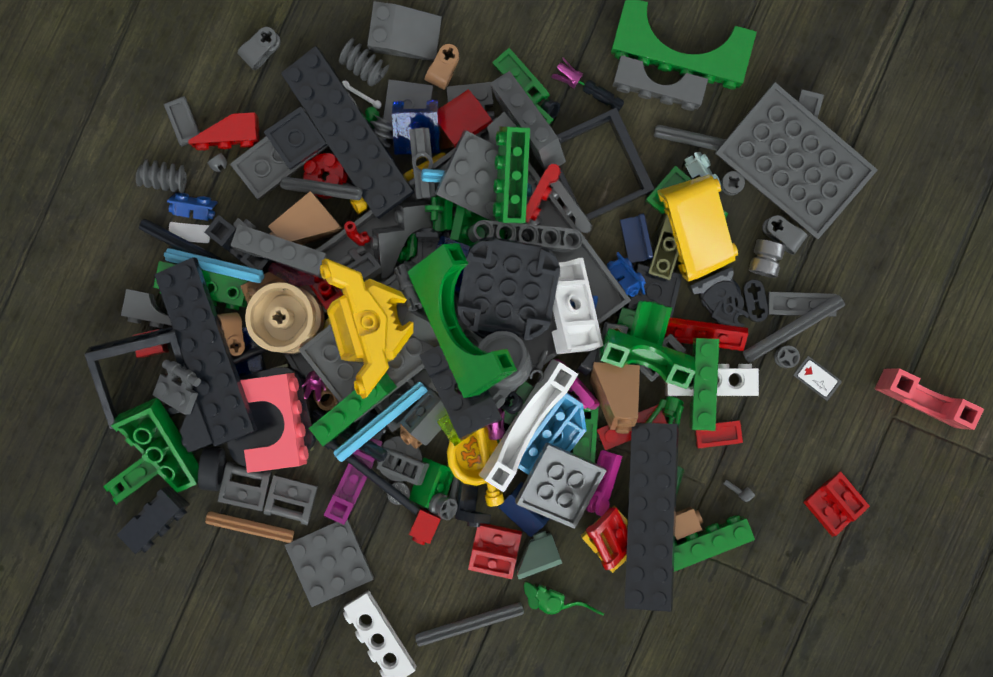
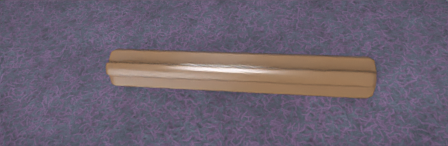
M208 512L205 522L209 525L287 543L292 542L294 538L293 530L215 512Z

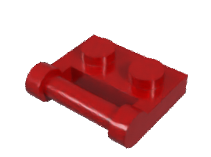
M609 508L595 524L586 529L588 537L592 538L602 558V565L605 570L613 569L627 554L628 530L618 509ZM602 532L612 551L611 555L600 535Z

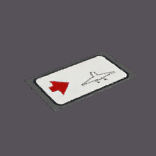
M807 356L794 374L796 378L827 401L842 382L809 356Z

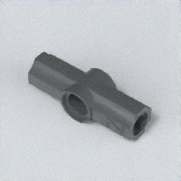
M429 128L411 129L409 134L416 199L436 197V194H434L436 191L435 182L422 181V170L416 166L419 158H426L429 161L427 169H433Z

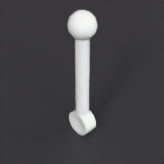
M342 81L347 90L373 104L374 108L379 109L382 103L379 100L371 99L351 87L348 81Z

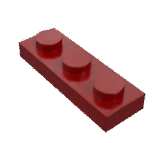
M659 404L638 412L636 423H646ZM662 410L652 423H667ZM608 425L597 429L605 451L631 440L632 431L621 434L617 433L616 430H610Z

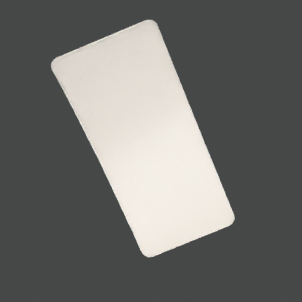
M170 222L169 224L170 232L189 242L209 243L210 237L204 233L210 225Z

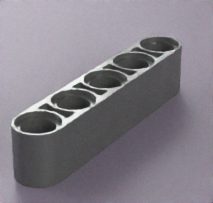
M481 220L473 224L468 230V237L473 243L482 239L476 233L477 227L484 229L485 237L501 238L499 230L503 229L507 233V240L541 245L557 252L573 251L579 248L583 242L582 234L578 230L571 228ZM522 231L529 234V242L522 239ZM545 233L549 234L551 237L550 244L546 243L544 240ZM567 235L573 239L572 246L566 242Z

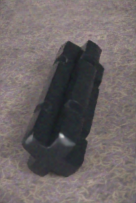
M591 80L585 83L583 87L585 93L592 94L593 98L607 106L610 105L612 109L617 108L618 112L621 110L624 100L619 97L615 98L614 94L601 86L597 87L596 83Z

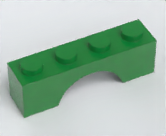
M610 328L604 337V346L600 347V361L621 368L626 364H640L657 372L666 383L684 389L688 388L696 372L694 356Z
M693 338L692 356L695 359L696 372L693 376L689 428L692 430L715 431L719 339Z
M385 372L367 398L362 399L354 390L314 423L309 430L320 444L324 446L345 431L366 411L389 395L397 386Z

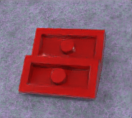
M469 89L431 114L455 148L464 130L476 135L493 122Z
M842 472L835 474L803 502L832 537L837 536L851 521H855L870 507Z
M481 523L480 527H477L468 570L512 579L522 531Z

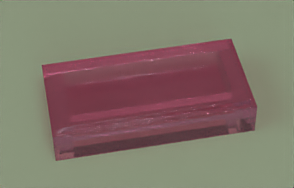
M279 262L269 264L268 272L293 286L314 285L315 277L313 275Z

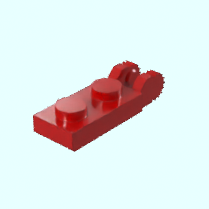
M551 163L541 177L526 206V223L530 224L531 220H537L541 209L538 207L542 199L546 201L552 191V188L549 187L550 184L557 182L559 179L558 176L561 173L559 165Z

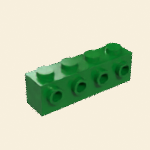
M499 126V131L496 133V145L499 147L498 155L495 157V169L498 170L497 179L494 180L496 202L493 204V216H495L496 221L502 223H526L530 128Z
M159 261L157 273L176 264ZM202 270L215 306H217V302L226 303L225 308L239 310V306L246 308L247 301L240 285L249 281ZM155 278V282H154V287H153V288L159 289L158 284H157V281H156V278Z
M735 515L727 518L725 523L720 525L718 523L711 524L705 527V531L693 533L677 542L675 540L674 572L754 541L755 538L747 518Z

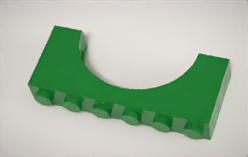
M625 0L611 54H614L615 58L620 59L621 56L640 60L643 61V66L651 64L658 66V69L664 72L677 71L683 77L688 73L707 78V83H722L723 87L728 89L740 88L743 84L757 31L735 26L728 40L711 52L704 54L680 53L665 46L652 32L647 18L648 2Z
M453 243L440 246L410 269L408 275L449 364V368L458 384V388L463 398L480 395L517 371L508 349L492 352L483 351L472 344L463 333L455 313L454 290L459 274L468 265V262L460 244Z

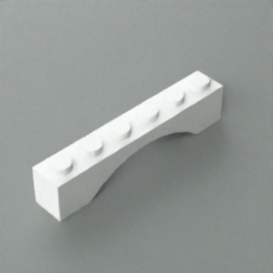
M554 359L551 360L544 371L543 380L540 383L537 382L479 474L482 479L502 492L506 490L516 474L522 456L535 431L549 411L568 392L578 376L576 372Z

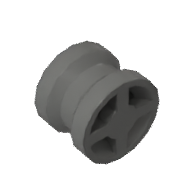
M736 171L727 173L720 181L721 191L728 196L738 194L745 185L744 177Z
M793 346L779 347L774 353V361L781 368L794 367L800 360L799 351Z
M435 494L429 502V511L441 519L450 520L457 512L458 505L456 500L444 494Z

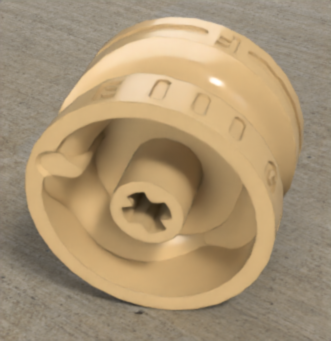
M280 282L272 283L259 289L250 299L245 314L248 333L257 345L269 351L286 354L300 353L298 349L323 331L325 321L322 306L312 293L291 284Z

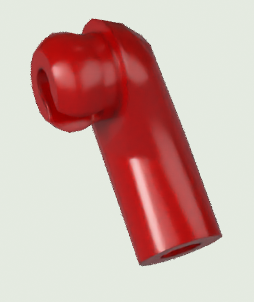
M348 221L345 223L344 228L347 236L358 246H365V243L370 242L367 231L359 234L354 222Z

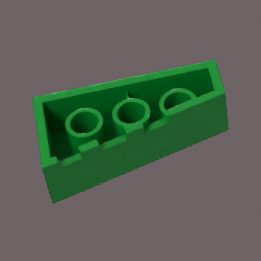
M154 398L117 416L111 427L116 432L119 430L126 437L125 441L130 446L134 445L143 454L141 457L147 463L150 462L157 469V473L177 493L198 483L199 464L192 452L188 453L187 448L183 446L181 434L158 398Z

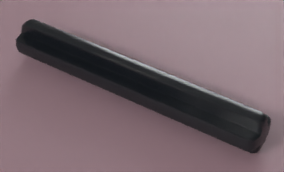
M143 219L139 224L140 230L180 251L222 260L220 257L147 219Z
M315 408L312 411L313 420L317 422L327 412L321 408ZM348 427L338 436L347 441L357 432ZM368 440L358 448L378 462L384 461L388 454L387 450L371 440Z

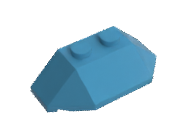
M566 393L554 405L536 429L522 456L518 469L529 475L546 442L571 452L586 432L584 407L581 401Z

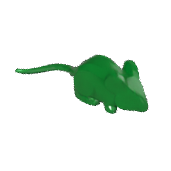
M527 581L524 582V591L528 598V604L532 609L539 608L543 612L552 615L569 607L580 605L604 615L603 612L580 601L564 604V594L551 588L547 590L546 586L541 584L536 587Z

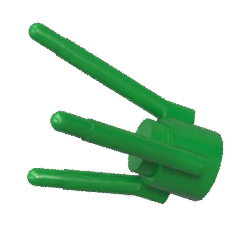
M667 396L666 400L661 399L658 407L646 423H652L663 409V415L669 417L667 424H673L675 419L674 424L680 425L684 402L672 396Z

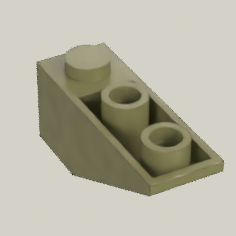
M665 214L648 274L670 280L678 257V251L668 215Z

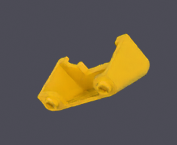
M710 174L657 190L660 202L663 201L666 208L664 209L665 214L669 218L679 254L678 261L682 263L678 265L682 277L687 281L698 279L734 262L735 256H738L735 243L731 242L718 193L721 191L720 183L717 178L714 179Z

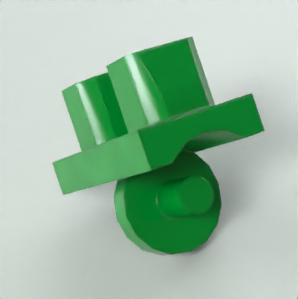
M438 195L431 198V205L425 206V212L431 213V221H433L435 232L452 230L455 216H452V208H457V204Z

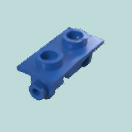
M175 193L167 200L170 203L169 212L173 215L189 218L190 210H194V219L206 221L214 219L215 211L212 209L218 203V201H212L209 197L199 196L194 198L189 197L186 193Z
M617 252L618 260L615 262L610 261L607 264L608 270L617 281L620 280L618 283L627 295L634 297L638 294L639 290L645 295L644 284L646 282L640 272L636 273L633 270V266L628 258L624 259Z

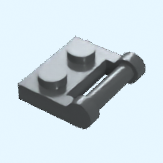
M227 462L218 502L263 511L272 471L265 470L247 473V468L236 466L233 462ZM232 474L262 480L261 486L232 481Z
M273 475L264 514L269 516L274 514L301 521V524L308 526L318 486ZM275 499L305 507L304 512L274 505Z

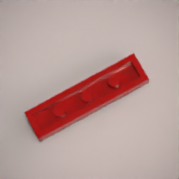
M670 317L664 339L670 333L680 343L693 344V338L719 339V348L744 351L748 337V328Z

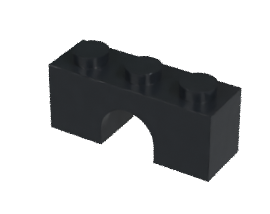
M218 215L204 233L245 265L262 270L263 274H265L274 261L234 249L231 243L236 228Z

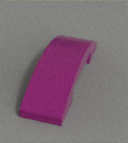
M374 438L369 439L372 442L379 445L380 447L383 444V442L380 440H376ZM357 449L353 455L372 469L375 459ZM348 464L336 492L324 513V516L345 525L367 480V477L351 464Z

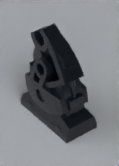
M732 267L687 286L691 294H699L702 306L708 309L710 317L715 319L716 322L722 325L744 327L745 324L738 322V316L743 315L745 318H748L749 314L743 310L744 300L739 285L732 279L734 275Z

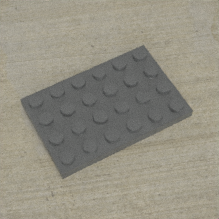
M776 82L770 86L715 152L718 157L741 174L744 179L815 239H819L878 170Z
M395 274L383 283L399 290L400 285ZM406 302L397 303V314L401 324L408 311ZM330 324L298 350L340 403L355 390L354 381H356V375L363 367L364 362L341 360ZM411 335L394 360L388 362L389 368L386 373L397 386L389 395L425 368L419 355L435 347ZM382 399L380 402H378L376 405H374L372 408L366 411L354 422L358 421L361 417L367 414L370 410H372L375 406L381 403L384 399Z

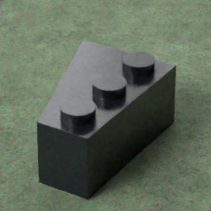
M171 486L160 489L156 493L158 496L151 502L146 503L143 507L144 509L137 516H134L117 534L134 554L141 551L146 553L154 546L153 540L158 535L163 537L171 529L169 525L174 520L178 522L187 514L185 509L190 504Z

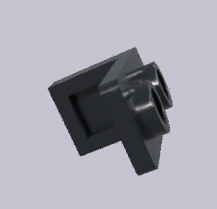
M422 228L421 232H416V239L418 241L417 264L441 246L440 234L435 232V229Z
M460 481L457 498L458 508L455 519L466 521L467 526L480 527L481 523L490 524L491 514L475 511L478 486L464 484Z

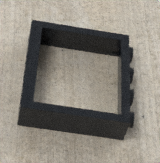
M617 108L557 135L560 144L609 122L641 188L586 214L590 221L641 198L654 190ZM559 166L561 173L558 177L576 201L574 194L566 180V177L561 167ZM572 216L571 218L575 222L576 218Z
M173 327L91 346L85 352V357L110 429H113L111 425L117 418V414L98 360L171 343L176 362L181 364L183 369L187 370L180 350L176 330H173ZM168 404L163 405L170 417L174 416L175 413H179L178 410Z

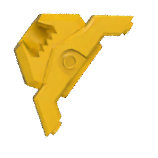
M325 258L322 260V265H320L322 278L326 279L328 284L338 287L343 291V295L334 300L327 309L328 317L341 360L364 362L363 367L356 375V381H354L356 393L364 399L367 398L388 370V362L394 360L414 333V323L409 321L403 326L400 323L397 314V303H405L407 300L401 291L372 279L363 281L361 272Z

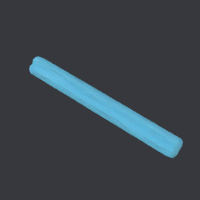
M168 248L164 252L166 261L179 264L195 257L198 259L201 270L261 283L265 276L263 271L176 249Z
M421 381L417 382L334 451L335 457L341 462L348 458L428 391L426 386Z

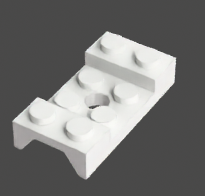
M583 258L559 262L560 276L553 304L557 330L552 331L556 353L592 351L604 346ZM570 300L574 301L575 309L571 306Z

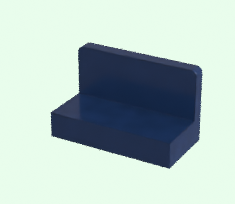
M644 213L636 217L620 220L626 255L631 264L651 260L653 253Z
M521 482L504 500V503L499 505V508L528 536L532 537L550 518L515 503V499L524 484Z

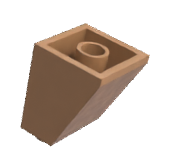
M311 191L268 226L272 231L270 235L300 245L336 236L343 230Z
M593 363L590 383L597 400L600 402V407L610 430H616L617 433H629L637 422L640 365L626 364L621 368L609 363Z

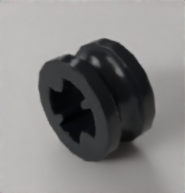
M513 391L505 398V402L501 407L509 414H515L521 410L523 399Z

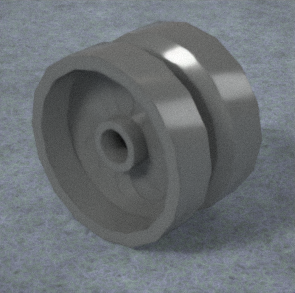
M498 331L486 336L481 341L478 348L486 352L508 349L517 371L493 387L501 390L514 389L528 379L532 370V359L524 342L516 334L508 331Z

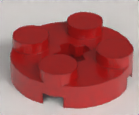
M331 153L319 154L312 158V160H308L304 165V179L340 185L347 181L348 174L336 156ZM326 171L327 173H329V175L326 176V180L324 181V179H322V175ZM314 194L322 199L332 198L331 196Z

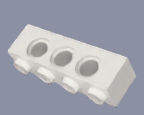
M718 364L717 396H759L758 369H752V364H738V369L729 368V364ZM733 373L739 377V383L736 386H732L729 383V376ZM665 382V396H692L693 384L684 389Z
M369 590L344 606L345 612H343L345 619L349 624H354L357 629L355 632L357 638L361 643H366L369 648L367 653L374 663L377 661L381 667L379 671L382 677H407L416 670V664ZM368 614L372 618V623L368 625L363 624L360 616ZM374 634H381L384 637V642L381 644L375 643L372 638ZM393 653L397 660L389 663L385 660L384 655Z

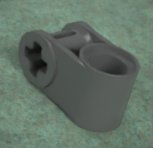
M263 27L250 40L245 42L237 53L252 70H256L280 47L281 40L272 28ZM267 36L272 39L270 43L265 39Z
M773 216L766 219L762 225V231L765 236L776 243L784 245L785 251L792 255H795L808 236L802 229L794 226L782 216ZM773 223H776V224H777V225H776V229H778V230H776V231H773V230H772L773 227H774V226L772 225Z

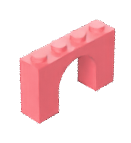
M900 368L883 370L875 390L954 428L975 430L984 411L983 408L965 399L950 398L929 390L919 384L921 378Z
M288 373L240 380L248 403L257 401L270 402L281 411L284 418L283 434L275 444L244 450L247 473L307 464L309 453L308 448L304 445L305 426L301 423L302 404L298 400L297 391L299 383L295 374Z

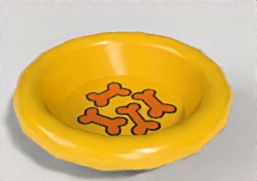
M484 427L491 456L499 443H497V440L489 439L488 429ZM455 431L447 449L448 466L453 475L464 484L474 486L486 484V481L479 476L483 469L476 432L461 441Z

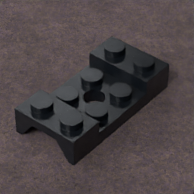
M440 345L419 355L461 441L472 433L503 420L488 389L480 395L463 398L462 394L456 393L455 387L457 382Z

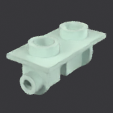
M701 152L694 153L695 159L693 156L685 159V167L692 178L698 175L702 177L710 174L714 179H718L721 186L718 176L712 174L709 169L711 164L705 154L702 155Z

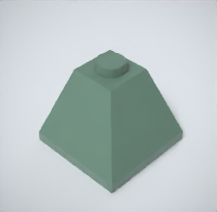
M541 531L533 535L534 539L529 541L517 567L518 579L562 564L551 532Z

